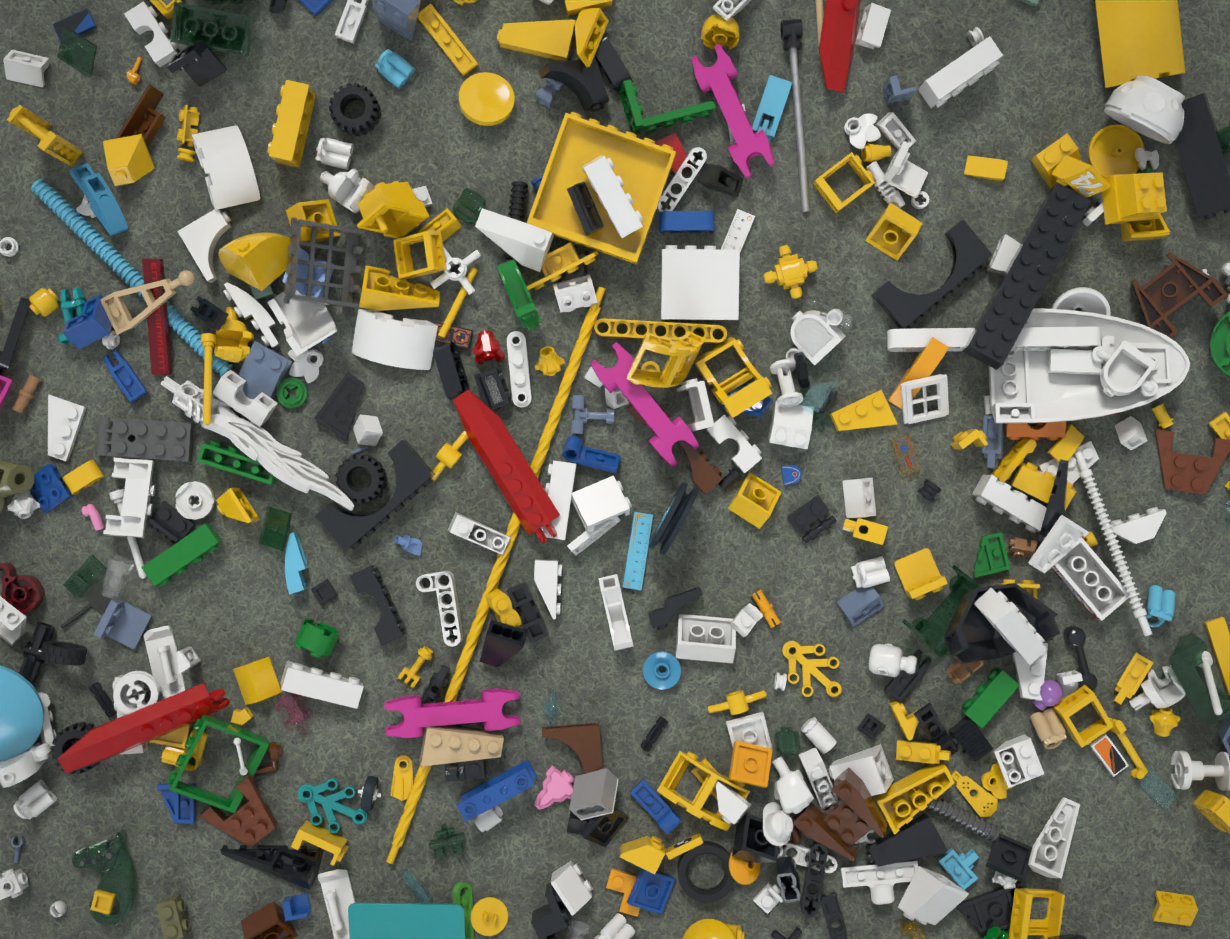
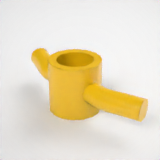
M466 431L462 432L452 446L446 443L437 453L436 458L440 462L433 470L436 474L432 477L434 481L446 466L452 469L461 458L462 454L458 450L468 438Z
M743 690L729 693L725 696L727 702L708 706L709 713H715L729 709L731 715L740 714L749 710L748 703L765 698L766 692L762 690L745 696Z

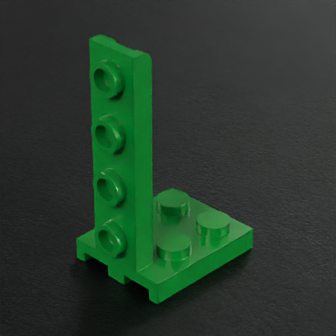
M631 79L623 81L619 90L630 132L636 135L641 131H646V133L653 132L660 126H664V128L672 127L675 125V122L679 121L687 123L698 116L700 118L709 117L716 108L715 103L709 101L642 119L643 108L637 102V88L635 85H632Z

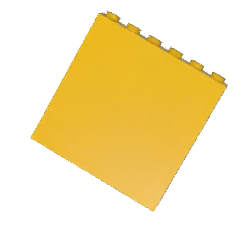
M571 112V114L565 113L527 224L552 232L554 236L637 265L674 162L676 151H673V147L665 144L662 146L656 145L655 141L649 138H644V140L636 138L637 135L632 132H619L618 128L612 125L602 126L595 119L590 118L589 121L582 119V116L575 112ZM600 155L605 156L606 159H611L615 167L612 169L615 176L619 175L624 183L622 187L624 193H629L634 202L631 206L634 211L638 210L643 218V221H641L643 227L624 238L619 236L607 214V210L601 204L597 192L592 188L587 173H584L581 166ZM581 182L586 183L604 225L603 228L590 235H586L567 191L568 188Z

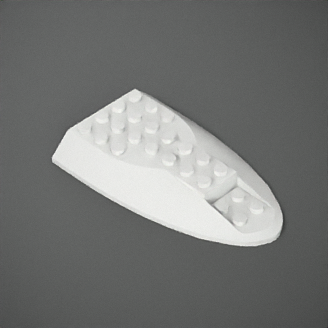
M1033 308L1024 327H1099L1101 340L1105 336H1114V351L1123 340L1127 341L1157 362L1146 377V380L1156 382L1158 391L1151 397H1145L1141 394V386H1139L1128 395H1114L1110 397L1103 392L1104 387L1100 381V374L1048 373L1049 350L1010 351L1000 368L995 370L988 366L990 409L995 423L1063 422L1120 413L1146 405L1172 391L1185 379L1189 371L1190 361L1183 348L1177 342L1143 324L1091 312Z

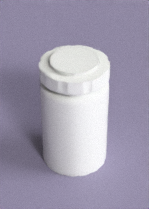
M815 717L806 721L801 727V731L805 733L822 754L831 750L837 742Z

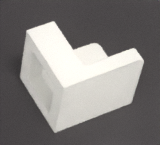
M360 414L353 427L357 442L361 445L376 446L383 434L378 417Z
M1132 416L1115 425L1120 443L1130 450L1148 441L1142 424Z

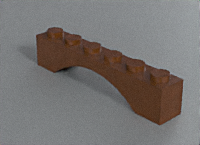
M631 406L628 409L630 414L640 424L647 425L634 407ZM662 409L666 416L670 418L669 414L664 409ZM677 441L689 460L692 481L706 495L722 480L720 476L722 472L715 465L713 467L710 466L707 462L709 458L702 451L699 453L686 442Z

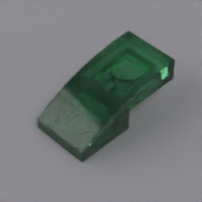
M89 556L63 586L76 598H79L106 570V567L95 556Z

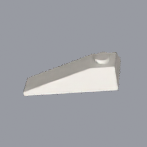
M1065 797L1061 799L1032 847L1028 863L1032 871L1048 878L1062 879L1080 804Z

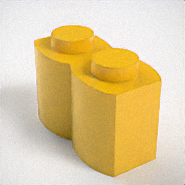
M497 588L486 595V602L495 612L497 622L514 627L521 625L520 616L512 609L511 600L504 592Z

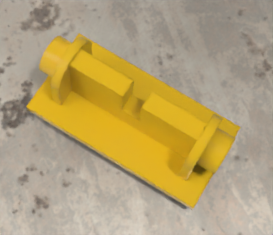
M185 105L183 110L180 109L178 119L182 121L181 129L178 128L177 140H180L179 146L186 142L187 146L194 147L192 134H197L198 130L192 129L191 125L198 126L200 112H198L196 107H190V110H187L188 105Z

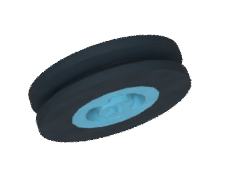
M682 482L672 498L648 545L649 548L653 549L658 542L661 543L659 553L662 555L666 554L699 492L698 489L693 488L689 494H686L688 484Z

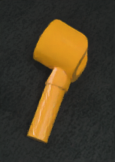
M141 57L137 58L132 70H129L126 74L129 82L137 85L141 79V76L137 74L142 61Z

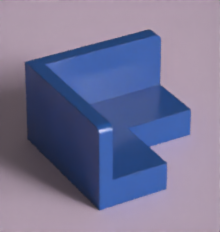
M101 294L85 302L82 314L66 321L63 334L78 349L110 334L112 324L100 299L104 298Z

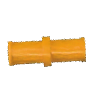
M762 589L758 590L757 594L751 595L760 609L759 612L763 614L770 628L775 627L774 622L776 625L781 623L772 608V603L769 604Z

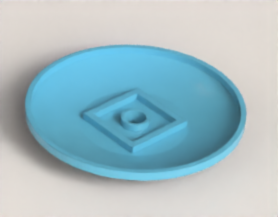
M0 665L1 762L23 754L35 743L43 727L44 707L38 692L27 679L19 673Z

